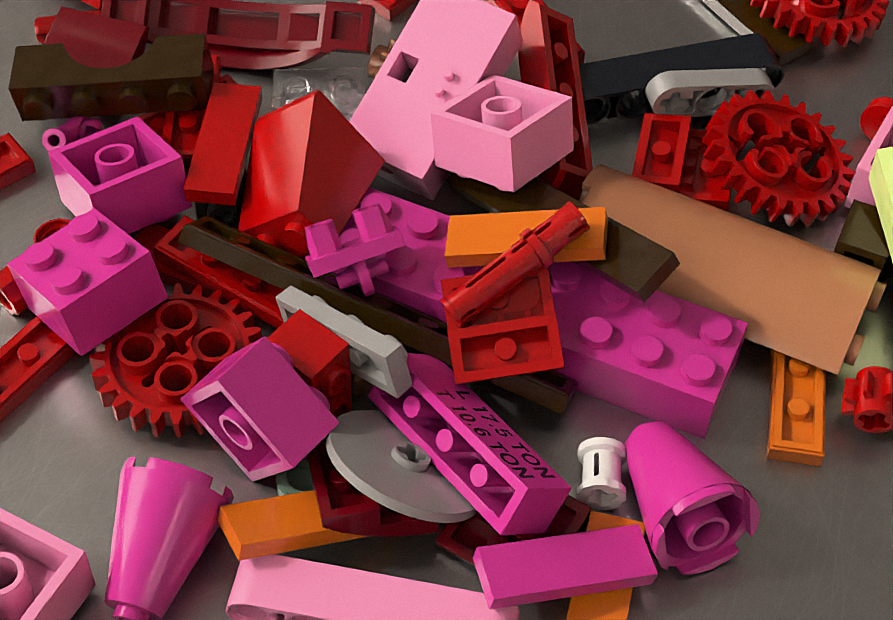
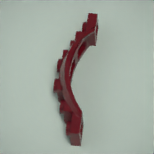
M103 0L101 16L149 27L147 43L151 45L159 36L205 33L211 55H220L222 68L247 71H274L299 67L314 62L326 54L329 55L330 52L370 55L376 9L369 4L326 1V4H272L233 0Z

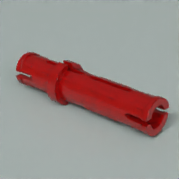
M568 201L550 218L533 230L526 228L519 234L520 240L475 273L456 290L440 299V303L458 327H464L478 313L493 304L530 273H533L541 266L546 269L554 263L553 257L583 233L590 230V226L586 223L587 220L578 208Z

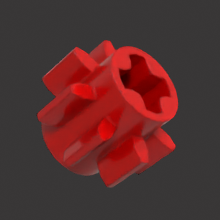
M870 366L861 369L857 373L856 379H845L841 413L848 416L854 415L853 422L858 429L868 433H884L893 428L892 370L880 366Z

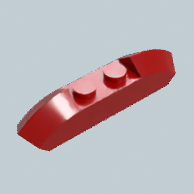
M529 0L520 27L523 43L518 50L521 82L571 96L574 150L556 162L552 167L539 174L537 178L579 201L583 190L581 189L582 183L593 170L573 18L533 0Z

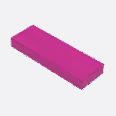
M639 524L477 547L473 556L489 610L650 585L658 575Z

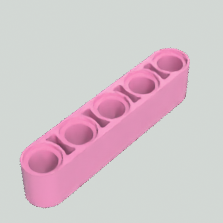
M276 554L240 561L225 610L227 616L232 620H519L520 609L517 605L489 610L485 595L481 592Z

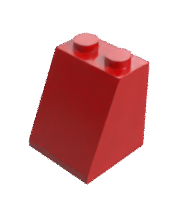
M319 89L263 115L254 124L238 230L298 257L310 254L307 247L305 227L332 219L339 236L351 217L352 211L356 209L385 162V159Z

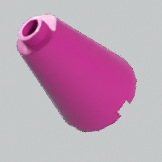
M662 421L643 423L631 432L625 442L626 462L651 551L661 568L668 571V566L677 567L681 575H694L712 570L733 558L739 552L735 543L746 531L752 538L758 528L761 512L751 492L668 423Z
M129 457L124 462L120 473L104 602L114 609L112 618L115 620H161L220 526L217 521L220 506L232 504L234 496L227 486H225L221 496L210 489L213 477L183 464L149 457L146 468L135 467L136 457Z

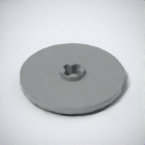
M356 410L336 418L340 423L326 437L328 456L339 473L364 495L398 513L430 522H460L472 518L478 513L430 462L429 454L420 446L413 444L382 411Z

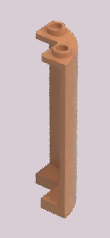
M602 164L596 166L586 177L581 187L583 190L579 198L580 202L591 208L606 207L608 217L671 250L676 255L680 265L658 287V291L747 322L748 326L744 338L838 375L843 362L851 366L854 365L865 339L864 336L856 334L865 309L873 313L876 312L887 285L877 281L881 269Z

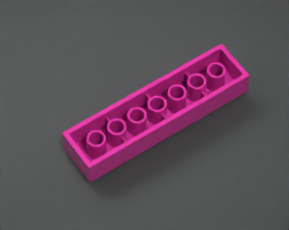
M369 187L356 209L378 202L389 218L391 226L394 225L401 231L405 243L403 247L364 260L367 264L385 257L388 264L389 273L371 279L374 290L447 323L445 309L439 301L443 298L440 280L474 275L485 266L448 268L444 254L450 216ZM353 214L339 235L341 244L360 237ZM574 261L554 262L548 266L565 366L564 369L554 371L576 380L578 385L575 390L652 420L666 422L676 429L705 439L738 361L748 323L658 290L644 303ZM351 264L332 272L339 274L353 269V265Z

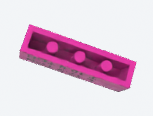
M407 353L408 359L406 363L413 386L399 398H396L374 385L368 397L413 444L420 446L429 454L430 462L500 535L545 533L572 487L466 384L455 385L454 373L443 361L426 354Z

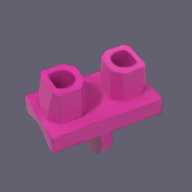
M378 202L352 211L360 237L341 244L332 219L305 227L307 247L310 255L305 256L313 278L352 264L353 269L335 275L339 289L341 290L359 283L365 297L375 294L371 279L389 273V267L385 257L367 264L364 260L405 246L401 231L396 226H391L389 218Z

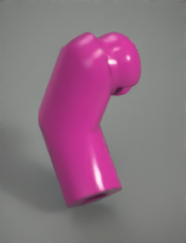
M72 117L57 128L46 130L42 136L43 146L48 151L54 150L102 131L103 124L97 118Z

